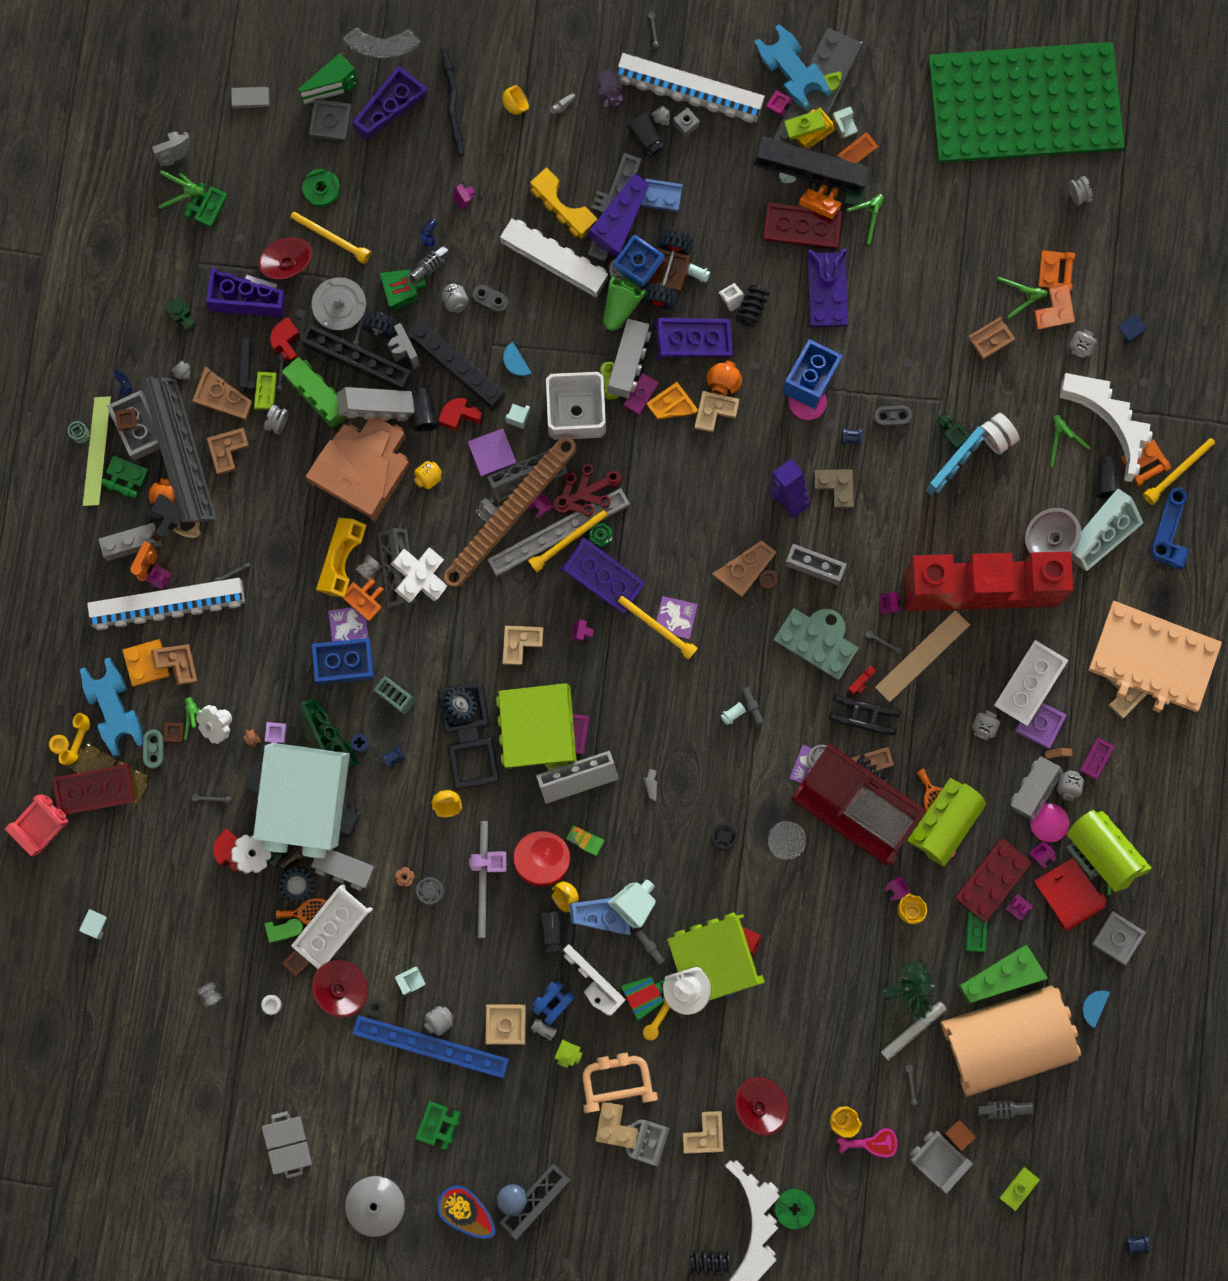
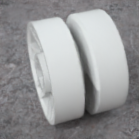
M1002 413L996 414L990 419L991 422L987 421L980 426L984 430L982 435L984 441L998 455L1006 451L1008 446H1013L1020 440L1015 427Z

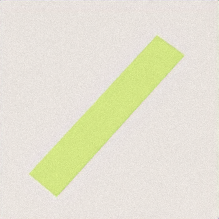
M111 396L94 398L83 506L99 505L109 418L107 405H110Z

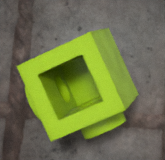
M562 1040L555 1059H558L557 1064L566 1068L569 1065L573 1066L574 1063L578 1064L583 1054L580 1052L581 1048Z

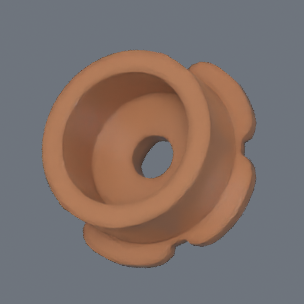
M255 729L246 730V735H244L248 746L256 747V744L261 742Z
M401 868L395 874L397 884L400 886L405 885L406 887L410 886L413 883L414 873L409 868Z

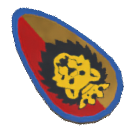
M452 1186L441 1194L437 1209L439 1216L445 1223L476 1238L489 1239L495 1236L496 1229L491 1215L469 1189L463 1186Z

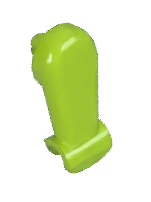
M605 362L600 370L604 380V398L608 400L619 397L607 393L614 367L613 362Z

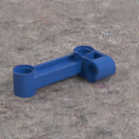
M1174 488L1166 497V503L1150 549V556L1153 560L1177 569H1184L1189 554V549L1172 544L1187 499V493L1182 488ZM1173 494L1179 495L1181 502L1174 501ZM1156 547H1161L1164 550V555H1159L1156 552Z

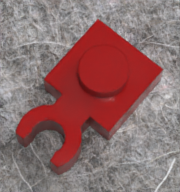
M870 665L847 691L852 696L855 693L860 694L867 687L865 685L866 681L876 670Z

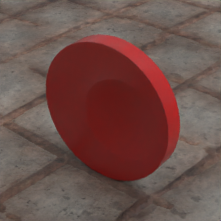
M545 831L534 832L525 836L517 844L514 851V866L518 875L531 885H553L566 875L570 866V851L567 844L559 836Z

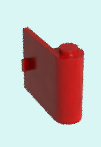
M1074 858L1034 881L1055 912L1056 919L1065 932L1106 908L1105 903H1107L1105 896L1101 892H1097Z

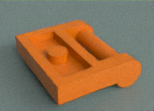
M1042 250L1038 288L1049 290L1051 287L1068 284L1069 290L1072 291L1071 277L1075 253ZM1060 260L1065 261L1063 283H1058Z
M1154 439L1142 449L1141 458H1138L1137 464L1140 465L1141 469L1157 460L1159 465L1141 475H1135L1133 482L1137 487L1158 473L1171 469L1170 463L1165 459ZM1124 455L1120 460L1126 469V458Z
M143 542L131 566V572L141 582L146 581L145 579L149 575L148 570L151 564H155L158 557L157 550L150 543Z

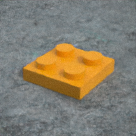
M160 639L123 649L133 687L170 677L168 668L154 669L150 651L163 648Z

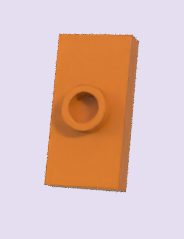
M866 132L839 153L837 157L849 162L859 163L878 146Z

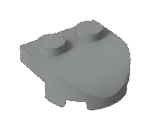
M178 132L168 133L170 141L152 147L161 166H170L187 154L190 147V138L187 132H184L182 135H179Z
M637 1120L632 1125H628L627 1127L638 1128L635 1148L625 1147L627 1154L633 1159L658 1166L670 1128L646 1120Z

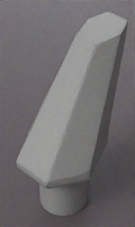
M572 93L554 103L550 107V112L552 114L563 112L575 99V94Z
M649 769L647 778L645 777L643 780L648 797L656 801L658 781H655L657 771Z

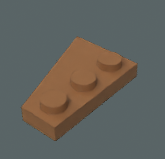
M205 366L192 400L193 403L247 421L253 402Z
M760 541L742 553V555L713 572L712 576L742 598L777 552L763 541Z

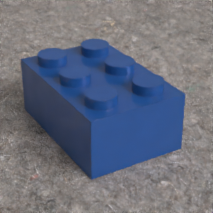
M809 339L785 381L782 394L816 409L836 374L843 355Z
M370 638L312 644L314 677L317 685L375 679L372 642Z

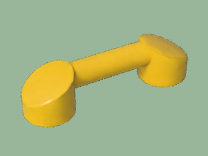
M82 713L76 714L73 718V726L78 728V732L71 750L64 749L59 754V762L63 765H71L78 759L77 753L85 733L90 728L89 718Z
M663 997L664 1004L652 1024L647 1025L643 1029V1036L647 1040L652 1041L657 1038L659 1033L658 1027L670 1009L665 997Z

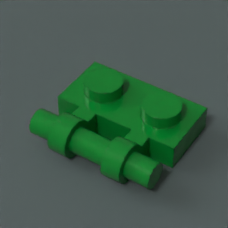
M199 183L198 186L200 188H206V185L204 183ZM210 186L208 192H205L203 196H193L190 202H187L183 215L190 218L192 213H197L194 217L195 221L212 228L228 198V194ZM200 198H203L201 206H196Z
M113 455L106 471L112 478L111 480L103 478L101 485L107 487V490L112 492L115 490L127 498L132 497L136 499L139 492L133 490L134 486L143 487L149 470ZM119 479L128 482L126 486L117 483Z
M429 1101L415 1139L431 1145H435L437 1138L441 1139L440 1148L447 1150L449 1144L453 1142L454 1138L452 1136L455 1128L459 1126L461 1112L454 1110L451 1117L446 1116L448 1107ZM443 1121L449 1123L445 1134L440 1133Z

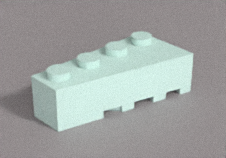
M1117 489L1081 531L1080 542L1071 554L1074 563L1085 571L1089 570L1143 524V520L1132 497L1120 489Z

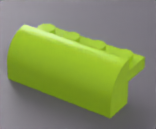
M950 778L908 838V842L924 851L929 859L945 867L987 805L986 801L969 785L965 783L963 785Z
M1092 810L1075 822L1067 833L1068 837L1115 892L1128 888L1136 877L1145 875L1152 869L1103 811L1096 813Z

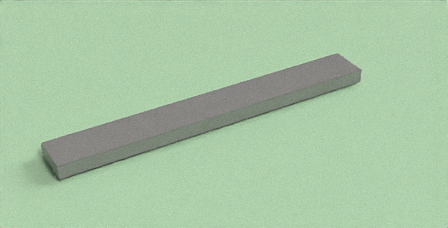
M620 488L607 495L611 500V505L608 508H602L594 503L590 504L594 508V514L591 517L575 512L487 559L496 577L524 563L533 556H537L552 548L602 510H605L608 514L604 518L606 519L630 506L622 489ZM608 500L602 501V504L608 503ZM587 508L585 512L590 513L591 509Z

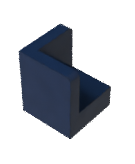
M1134 314L1120 324L1118 329L1125 336L1126 341L1124 343L1127 346L1144 334L1147 327L1139 316Z

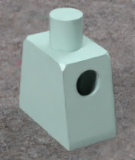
M645 880L642 885L637 882L630 883L609 900L608 904L632 928H640L655 904V899L649 894L655 886L649 880Z

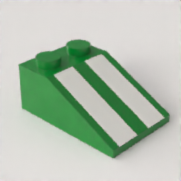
M339 53L298 89L302 103L308 105L314 103L315 99L326 100L344 95L348 91H353L358 83L355 68Z

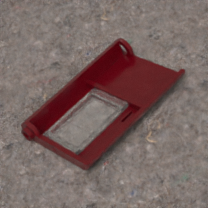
M831 744L826 746L791 798L793 802L886 866L889 863L891 865L894 864L899 856L896 852L927 811Z

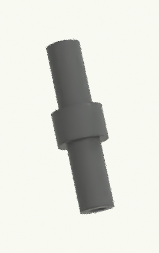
M749 687L743 688L742 692L747 701L748 711H751L756 724L759 725L764 721L758 710L757 700H754Z
M642 929L639 930L635 935L644 945V950L648 954L650 953L658 965H660L665 960L656 949L657 946L648 939Z

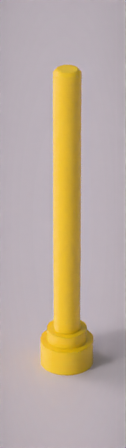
M292 212L291 219L353 253L357 261L366 264L371 256L370 250L365 247L357 248L298 213Z
M1212 438L1208 439L1156 488L1148 489L1144 492V499L1149 504L1154 505L1159 500L1160 493L1215 444V441Z
M602 510L540 557L539 555L537 557L533 556L528 562L536 572H539L543 569L542 566L545 565L544 563L607 517L608 514L605 510Z
M621 596L618 600L621 605L681 649L680 652L683 653L682 656L689 660L697 650V647L692 643L691 645L689 643L685 644L624 596Z

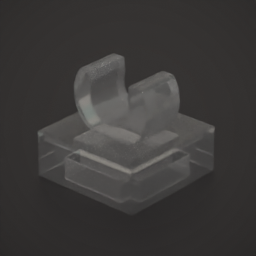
M485 498L479 504L476 513L488 523V520L493 517V514L501 506L495 507L492 504L493 499L488 500Z

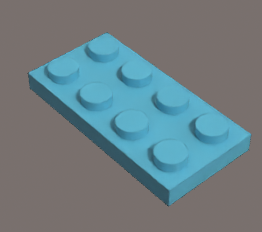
M977 427L931 481L926 490L929 495L932 496L935 492L939 494L947 483L946 479L951 480L960 467L958 465H963L972 453L971 450L975 451L984 439L982 437L984 433L982 428Z

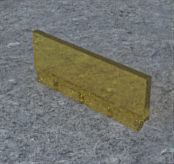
M88 743L85 749H80L78 759L71 765L70 769L80 773L112 767L117 759L104 751L100 757H97L100 749ZM119 761L116 766L126 763ZM136 770L133 776L131 775L136 802L132 803L138 805L148 786L146 781L149 776Z

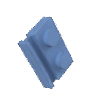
M646 179V182L650 185L641 207L678 212L683 184Z

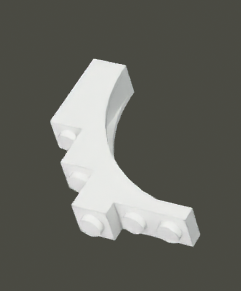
M1065 373L1061 383L1059 398L1082 404L1107 422L1117 435L1125 454L1126 470L1124 480L1132 482L1134 476L1139 474L1140 465L1137 464L1138 458H1141L1142 449L1145 448L1147 442H1151L1152 432L1150 431V424L1131 421L1132 410H1129L1130 403L1111 399L1112 389H1109L1110 381Z
M729 1160L725 1166L740 1180L748 1197L752 1218L751 1237L747 1252L739 1268L729 1281H758L776 1261V1258L773 1257L776 1253L768 1245L765 1248L762 1245L778 1229L775 1225L777 1221L770 1214L765 1216L764 1213L780 1197L777 1194L779 1189L771 1182L769 1184L763 1182L758 1187L759 1181L751 1174L747 1176L742 1171L744 1167L737 1160L734 1162Z

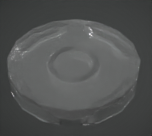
M782 821L776 824L768 835V847L771 853L782 860H791L798 857L806 845V835L803 829L794 822Z

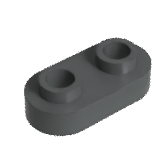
M479 285L473 290V299L477 304L495 313H503L507 310L508 299L504 294L485 285ZM480 292H485V295L482 297L478 294ZM496 300H501V301H502V303L499 304V305L496 304L495 302H496Z
M904 405L882 406L874 414L875 423L882 427L904 426L912 418L911 409ZM899 414H904L905 419H900ZM880 415H885L887 419L881 420Z

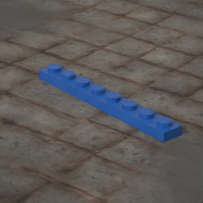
M359 1015L353 1030V1035L504 1078L509 1059Z

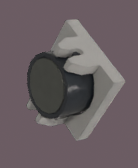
M400 323L395 325L396 336L386 340L395 363L402 365L410 361L413 369L419 367L418 356L404 328Z

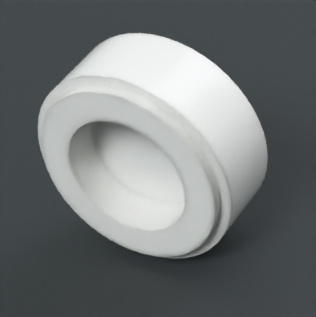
M268 995L262 1000L261 1007L266 1014L274 1015L281 1010L282 1002L279 997Z

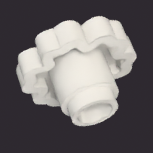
M207 705L197 712L196 720L200 724L199 730L205 738H209L211 743L219 744L229 737V725L232 722V716L229 711L225 709L217 711L215 706Z
M243 835L235 841L236 847L231 850L232 862L237 863V869L245 874L251 871L254 873L260 872L267 867L266 861L271 858V851L264 850L265 841L253 839L254 835L251 837ZM249 851L252 852L253 857L249 856Z

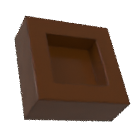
M134 408L115 411L119 431L138 428Z
M165 722L163 741L183 743L185 724Z
M294 950L282 964L297 977L310 962L298 951Z

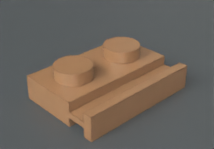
M1001 317L968 336V339L972 342L973 347L982 360L1015 341L1014 336L1006 324L1003 323Z

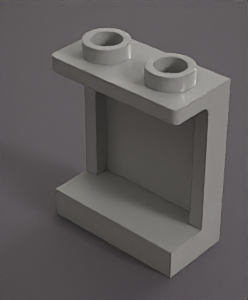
M930 1131L923 1138L924 1144L921 1147L916 1146L910 1153L912 1157L909 1160L947 1194L973 1163L956 1150L938 1131Z

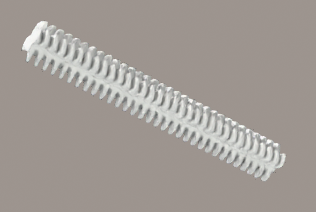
M939 1001L924 1016L914 1022L915 1024H912L909 1029L892 1041L887 1048L881 1051L882 1055L887 1060L893 1057L892 1054H897L896 1051H900L899 1048H904L903 1045L906 1046L909 1040L911 1041L913 1037L917 1036L916 1033L919 1035L921 1033L920 1030L922 1031V1029L924 1030L926 1026L930 1025L929 1022L932 1023L934 1022L933 1019H937L936 1016H941L940 1013L946 1011L945 1005Z

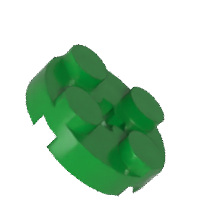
M316 169L308 173L302 185V190L306 200L314 207H325L331 205L339 198L340 184L338 178L332 172L330 173L325 169ZM319 184L326 186L323 192L316 190L319 188Z
M789 1189L783 1192L775 1202V1215L786 1228L793 1230L801 1229L807 1226L813 1219L815 1212L814 1203L811 1197L802 1190ZM793 1203H796L797 1207L800 1208V1212L798 1211L796 1215H792V1211H789V1207H792Z

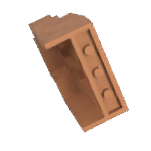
M375 417L368 419L360 433V430L355 426L343 424L333 440H330L306 475L310 486L314 487L315 485L367 515L374 523L410 467L409 461H407L408 458L401 453L396 454L406 438L404 430L396 424L393 426L388 424V420H381Z

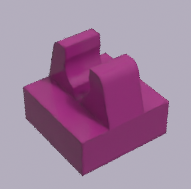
M461 184L455 187L452 197L461 211L468 208L475 191L472 186L464 188Z
M544 493L539 494L529 506L530 510L535 507L538 509V513L535 515L537 518L554 509L552 502Z
M155 564L145 580L162 591L173 575Z
M889 592L879 596L881 614L888 615L902 610V607H898V601L902 600V597L897 595V592Z
M575 621L571 640L579 642L584 638L593 637L594 629L586 627L587 621Z
M1044 841L1029 853L1032 859L1044 868L1048 867L1045 864L1047 860L1051 859L1053 862L1056 860L1055 851Z
M902 876L889 882L884 889L885 891L893 890L894 896L890 898L891 901L899 900L911 893Z
M1017 894L1005 910L1021 922L1033 906Z

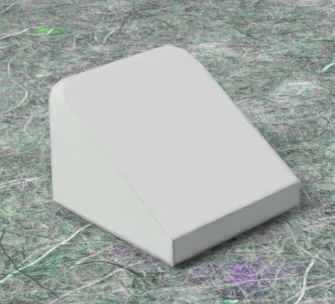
M735 283L719 292V295L730 311L740 307L741 302L744 301V294Z

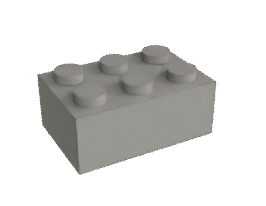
M142 390L107 405L116 427L115 411L134 408L136 411L138 428L124 431L118 430L133 461L160 449L146 396Z

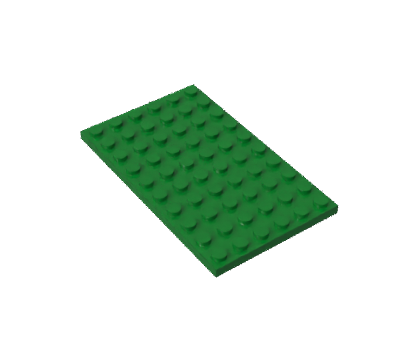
M1113 42L932 54L928 57L938 163L1124 149Z

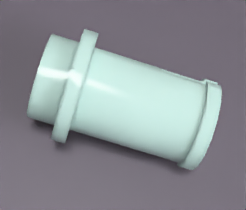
M690 263L687 275L699 279L702 283L703 281H708L711 272L707 268L704 270Z
M738 702L728 711H723L721 719L726 725L733 724V721L745 713L746 710Z

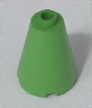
M613 276L609 282L603 323L611 331L619 330L646 293L645 289L643 291L640 290L641 286L624 277H621V280H616L617 276Z

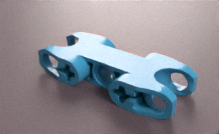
M778 24L775 27L779 37V41L776 44L766 45L759 39L754 41V44L763 63L771 72L779 67L789 80L783 84L784 89L795 103L807 111L810 109V104L806 98L809 91L819 90L824 95L829 96L832 94L823 73L815 63L806 68L797 56L802 51L800 44L790 32Z
M109 657L104 659L106 674L103 678L99 680L92 679L85 667L80 669L82 687L89 704L92 705L99 702L106 720L97 724L101 737L112 755L117 757L120 756L118 741L122 736L132 735L137 745L142 747L143 735L142 726L135 710L125 712L119 693L126 691L127 688L122 675Z

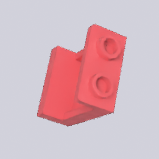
M43 794L36 795L33 798V803L14 823H9L5 828L30 856L39 855L69 822L65 818L64 812L56 809L52 805V800Z

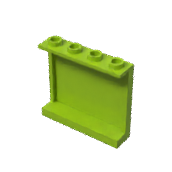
M565 683L499 691L496 702L497 707L500 708L498 724L502 728V734H500L499 740L500 745L503 746L501 762L505 768L512 769V767L577 762L570 685Z
M734 912L725 915V920L719 921L716 918L707 921V926L695 925L690 927L691 931L686 933L685 930L673 933L674 937L668 939L678 972L699 967L707 975L711 985L709 1001L765 983L763 975L757 976L740 923V918L744 917L743 914L736 916Z

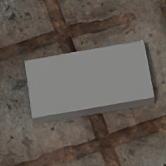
M269 87L232 88V108L270 107Z

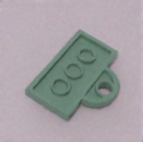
M793 608L773 640L838 681L859 647L843 638L845 622L839 613L831 609L818 610L811 617H808ZM827 616H834L836 623L828 625L825 620Z

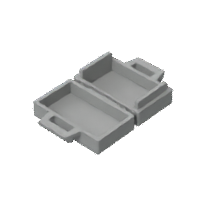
M287 1111L274 1114L271 1117L272 1123L262 1126L266 1147L270 1149L268 1155L273 1175L284 1172L287 1179L303 1175V1167L312 1165L307 1141H304L306 1136L301 1116L291 1118ZM283 1116L287 1118L286 1120L275 1122L276 1118ZM298 1168L300 1170L299 1172L288 1174V1171Z

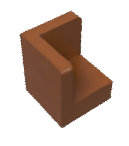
M960 1120L949 1130L943 1132L959 1151L966 1148L976 1138Z

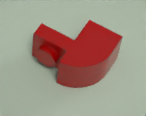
M287 317L273 328L270 337L271 345L275 353L280 352L286 361L290 360L293 362L298 358L290 344L301 336Z
M457 398L449 401L444 406L438 421L439 425L458 431L462 418L481 424L483 416L478 408L473 406L467 407V399Z
M225 828L215 841L213 848L214 857L222 866L229 861L228 866L237 872V863L231 860V850L236 847L235 841L239 838Z

